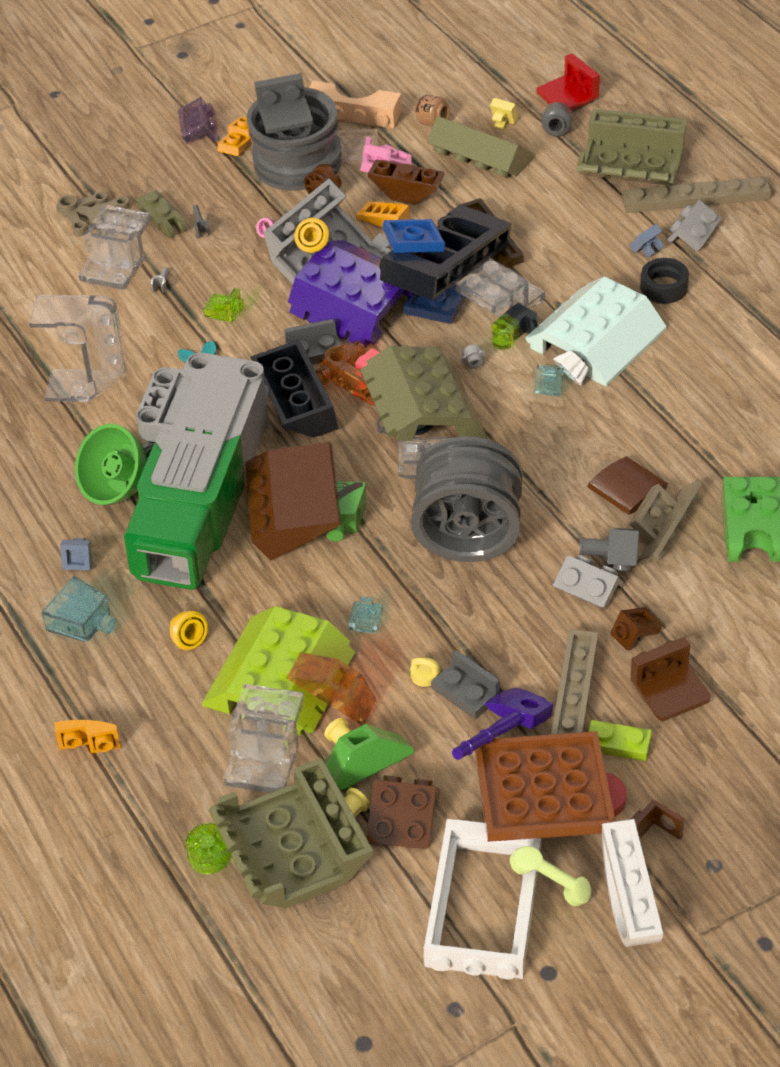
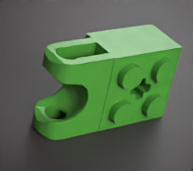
M723 477L721 504L727 562H742V553L754 547L766 551L770 562H780V477Z

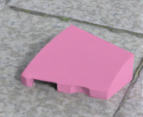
M366 136L360 171L369 172L376 159L411 165L410 154L396 150L387 144L380 147L373 145V138Z

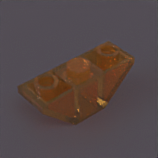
M301 652L287 676L288 680L361 725L365 723L376 701L364 676L336 658Z

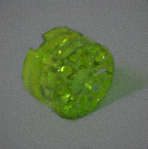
M213 823L194 827L185 839V848L190 866L195 871L203 874H214L223 870L231 859V852L228 851L219 833L221 828H217Z

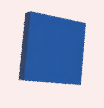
M432 219L383 221V231L394 253L444 252L445 243Z

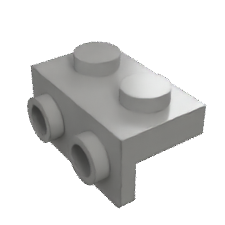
M700 200L693 206L688 204L679 214L682 219L678 218L669 230L672 233L667 240L671 243L678 236L697 252L704 245L721 220V217Z
M567 555L553 587L606 610L617 586L621 588L624 583L618 577L619 572L604 565L602 569L592 566L593 561L581 555H577V558Z

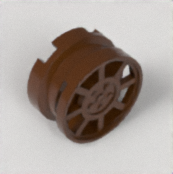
M319 164L312 172L305 176L304 186L308 194H310L326 180L330 179L340 189L342 186L340 176H336L333 173L334 169L331 166Z

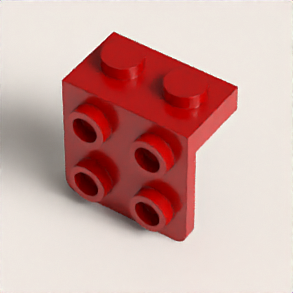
M571 53L565 56L564 76L537 87L536 93L549 104L561 102L573 110L599 98L600 75L584 63L583 60H580Z

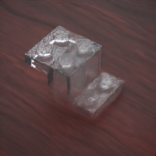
M104 204L84 234L88 259L78 273L79 281L125 290L144 261L141 235L151 221L150 213Z
M491 258L456 283V292L504 319L505 312L517 302L532 309L545 299V291Z
M244 684L228 730L231 756L223 777L224 786L272 793L287 786L299 748L296 724L304 702L303 693Z

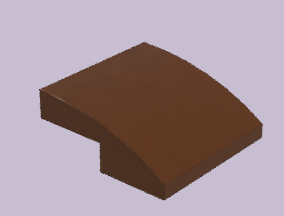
M626 456L599 472L588 483L587 487L630 515L638 510L651 487L659 484L666 491L668 483Z

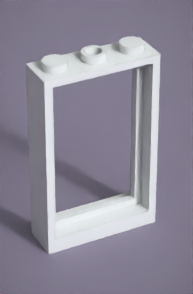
M447 819L424 944L425 967H430L437 971L455 970L463 971L470 975L487 974L503 979H523L538 877L537 870L523 875L512 954L442 946L440 943L457 849L511 855L521 847L530 846L538 849L541 853L542 838L488 842L485 823Z

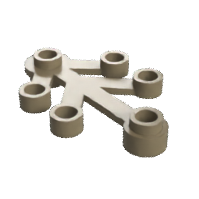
M102 191L78 200L73 195H64L58 199L56 205L57 212L68 217L71 221L72 231L75 236H83L87 233L86 223L80 220L78 214L87 216L93 227L94 238L97 241H105L109 237L108 228L103 226L100 219L124 224L129 231H137L143 224L142 213L136 209L129 210V199L125 196L108 201L107 193ZM113 209H116L117 211H119V212H124V213H123V214H118V213L109 212V211H110V210H113Z

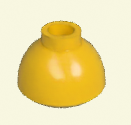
M305 219L295 230V242L301 250L307 253L319 252L326 247L329 241V230L320 219Z
M183 611L170 622V637L174 644L182 650L190 651L196 649L204 642L207 636L208 622L205 616L197 611Z

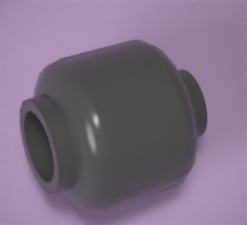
M554 102L544 110L541 120L542 127L551 136H562L569 131L573 114L570 107L565 103Z

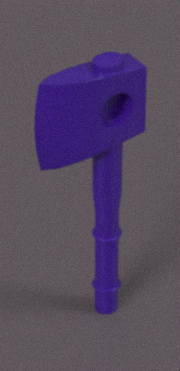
M510 688L494 695L485 705L490 711L502 718L489 728L481 730L479 734L469 740L462 741L459 746L452 750V755L456 760L469 756L473 751L485 744H489L494 738L505 734L518 725L530 729L535 728L551 718L553 703L520 688Z

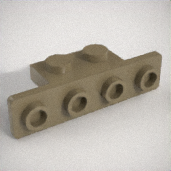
M699 480L683 487L675 500L659 484L651 487L629 523L633 529L640 530L639 535L648 543L637 560L641 565L649 561L656 562L665 553L663 548L675 536V528L688 514L686 512L687 508L698 498L697 492L702 485Z

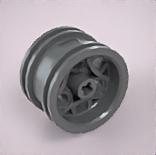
M468 436L440 441L423 453L416 467V497L413 502L411 517L412 531L420 544L435 555L459 562L484 561L497 557L509 550L516 542L520 533L521 518L519 500L522 495V468L514 454L501 444L489 439Z

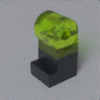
M517 302L492 324L493 346L501 350L509 349L514 345V341L525 332L530 334L538 327L537 313Z

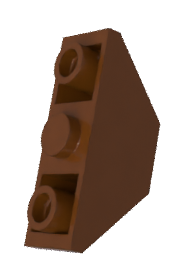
M379 159L374 161L368 172V178L392 201L412 205L435 192L444 177L443 171Z

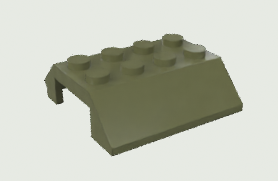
M593 109L589 121V138L585 152H580L577 172L579 175L673 186L676 184L682 159L687 119Z
M390 346L367 360L368 365L360 369L388 437L396 435L397 441H412L418 425L455 426L459 437L468 436L488 439L456 368L440 348Z
M322 757L293 768L295 784L239 805L237 794L234 791L219 797L218 804L209 808V813L216 827L221 828L219 833L228 851L233 852L231 857L240 875L245 876L243 881L251 897L260 899L262 904L289 908L343 886L373 855L369 842Z

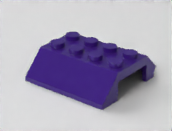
M345 240L328 241L326 247L316 252L296 275L288 303L292 304L289 313L303 320L308 318L310 323L334 319L338 337L345 340L349 337V342L365 349L368 343L374 345L381 337L382 331L379 322L400 295L403 294L412 298L414 293L380 281L381 270L379 269V263L382 257Z

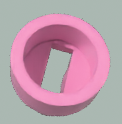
M271 218L260 219L256 225L257 233L264 237V231L276 221Z

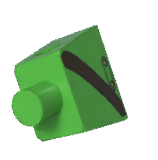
M336 482L341 525L326 532L329 540L340 541L343 539L344 533H355L358 531L367 504L365 482Z

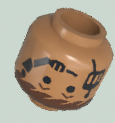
M424 95L416 103L414 112L419 123L433 126L437 116L445 119L449 118L450 107L443 97Z

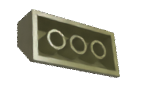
M439 116L436 117L427 143L435 146L433 149L435 152L443 155L451 152L454 154V159L465 163L467 159L474 161V166L487 170L489 166L495 169L493 173L507 178L508 174L517 177L535 156L534 153L517 144Z

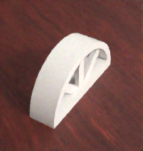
M632 819L602 824L604 867L610 903L619 936L626 947L661 942L663 930L635 821Z

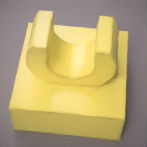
M494 98L490 104L493 114L492 120L496 121L494 127L503 130L506 123L515 125L518 119L515 104Z

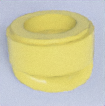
M414 658L411 661L410 668L412 681L418 686H432L431 681L440 674L439 664L431 658Z

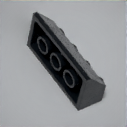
M299 339L250 357L251 361L259 362L263 366L264 381L269 389L268 397L284 429L313 438L338 429L334 406Z

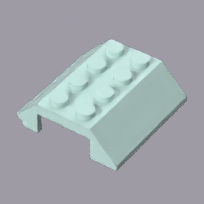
M604 276L577 290L570 299L566 300L554 311L555 313L547 317L525 339L530 343L531 349L541 354L546 352V341L567 352L572 351L579 358L585 360V364L588 367L586 377L607 387L666 331L667 326L646 296Z

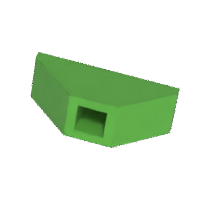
M364 724L338 738L326 762V766L339 790L342 791L362 779L373 776L378 771L402 761L405 757L415 752L413 747L400 734Z

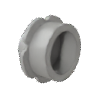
M477 344L467 346L462 350L463 357L461 361L471 368L478 367L483 364L486 352Z

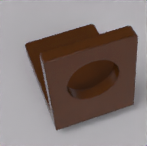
M654 799L643 811L638 810L632 817L635 821L639 840L653 824L678 839H681L683 836L684 818ZM663 815L669 817L676 827L669 825L664 820Z

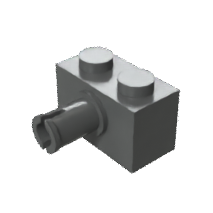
M610 528L607 539L581 537L580 555L604 556L607 564H613V570L630 571L631 566L637 565L640 530Z

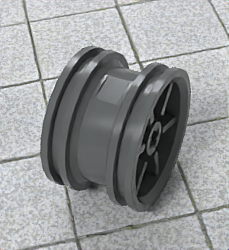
M304 87L305 98L313 119V125L267 134L258 110L257 100L249 108L246 120L249 138L253 143L252 158L254 171L257 177L266 185L281 190H304L305 176L312 172L319 164L331 166L334 169V174L338 172L342 163L340 139L336 134L338 130L337 109L331 97L324 92Z

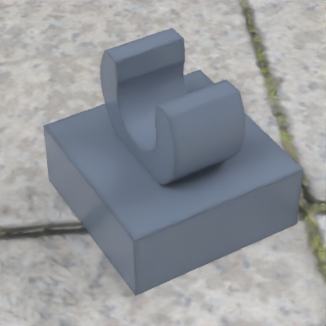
M657 224L653 225L638 235L629 245L634 253L643 248L644 255L648 258L655 253L651 246L657 252L664 247L662 241L656 238L662 230Z
M85 538L62 540L60 544L62 570L90 571L92 568L90 540Z

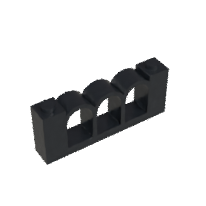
M459 205L437 221V229L445 243L444 252L394 253L392 250L380 260V281L434 300L509 245L512 223Z

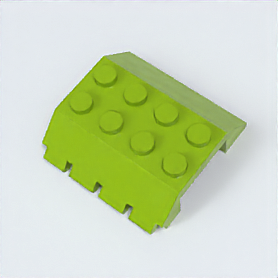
M278 606L271 607L250 618L204 698L202 705L203 707L230 714L236 702L281 715L283 717L284 731L300 736L303 730L313 733L322 717L320 713L325 711L334 694L332 691L336 690L345 673L343 669H347L355 651L349 646L350 640L331 622Z

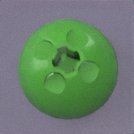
M117 424L101 425L86 436L80 445L75 461L77 485L85 498L95 504L113 505L129 499L137 492V484L147 462V455L141 441L130 430Z

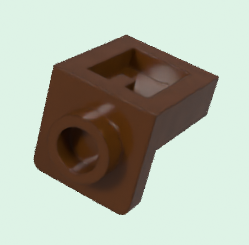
M646 607L621 610L610 633L625 650H632L638 637L659 634L663 624Z

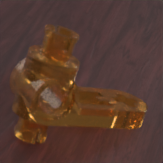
M355 340L351 345L344 343L328 348L325 352V358L320 362L321 368L317 369L316 373L323 385L331 380L366 403L374 405L361 371L355 367V362L358 358L366 353L364 345Z

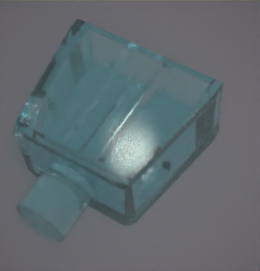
M76 576L70 579L42 611L46 631L83 642L89 641L98 630L107 634L112 633L117 623L116 618L110 616L107 597Z

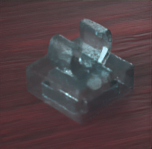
M537 365L534 393L561 396L564 368Z
M361 597L360 602L354 601L349 619V630L378 634L383 613L382 604L373 603V598Z

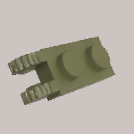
M157 190L135 198L136 206L168 238L174 236L172 225H175L181 232L187 230L185 219Z

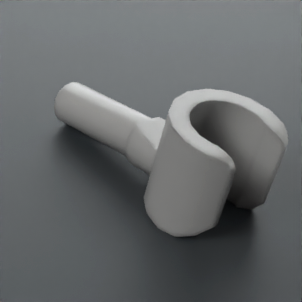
M164 267L161 275L154 276L151 279L150 283L153 292H155L158 286H161L163 293L167 292L165 280L169 272L168 268Z

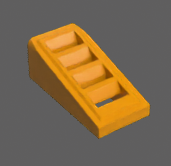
M368 201L356 214V219L383 228V221L410 220V206L399 203Z

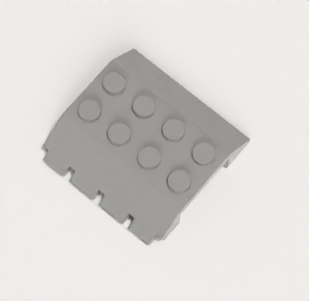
M330 179L316 188L263 233L272 263L292 284L296 275L315 254L301 250L294 238L297 226L308 218H317L326 224L329 230V241L345 240L379 257H383L391 252V249L388 248L390 245L389 241L381 233L372 241L339 205L346 196Z

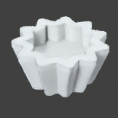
M568 351L553 359L570 379L579 386L582 385L588 372V367L575 353Z

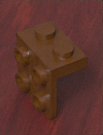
M685 637L675 641H668L660 647L641 652L637 656L632 657L630 681L660 721H666L709 703L711 700L710 692L689 665L690 644Z
M384 775L383 780H374L367 832L368 841L374 844L427 849L430 845L435 801H439L440 789L432 786L433 781L414 779V784L402 783V778Z

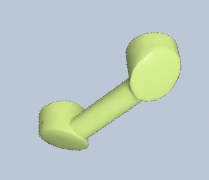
M524 846L511 854L510 865L516 873L525 875L533 870H537L564 886V897L570 905L577 907L590 900L591 886L585 877H578L576 879L544 860L538 849Z

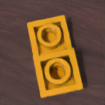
M239 117L228 126V135L218 142L219 152L239 156L249 146L251 140L249 138L246 117Z
M95 720L54 722L60 750L89 745L92 754L121 748L115 724Z

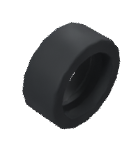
M657 258L647 262L642 267L640 289L642 294L649 300L657 303H673L682 299L687 294L689 271L682 262L672 258ZM656 277H671L677 280V282L673 284H659L652 281V279Z

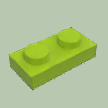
M591 720L589 732L597 731L602 754L641 761L647 760L652 730Z

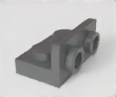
M334 319L284 330L285 344L299 339L312 364L343 358V350L336 334Z
M455 650L451 653L452 664L431 681L432 689L476 720L488 709L485 703L494 695L500 693V681L493 672L486 671L480 667L470 656L463 655Z

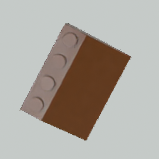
M329 442L268 450L245 462L251 540L270 560L341 525L332 445Z

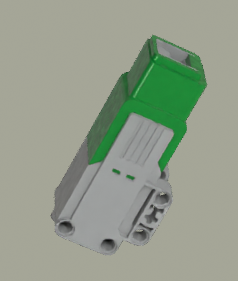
M194 353L187 359L183 370L163 367L154 372L136 413L139 436L146 440L144 449L147 455V462L137 484L139 500L124 534L129 571L138 580L189 590L200 586L212 552L220 549L244 488L246 482L245 462L256 456L263 434L268 428L266 398L269 389L264 381L263 366L259 362L207 353Z

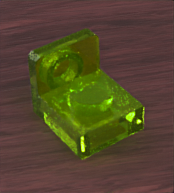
M234 288L229 296L213 293L203 308L204 316L232 323L236 315L240 314L243 309L244 302L241 299L240 289Z

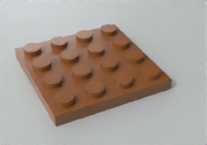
M597 731L496 738L489 744H485L475 750L488 842L602 834V824L616 822Z

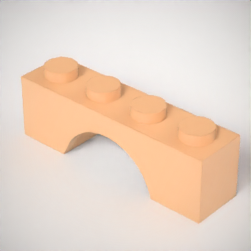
M312 81L309 87L324 92L331 97L336 105L339 121L394 129L402 113L401 93L378 90L367 97L350 98L341 95L333 83Z

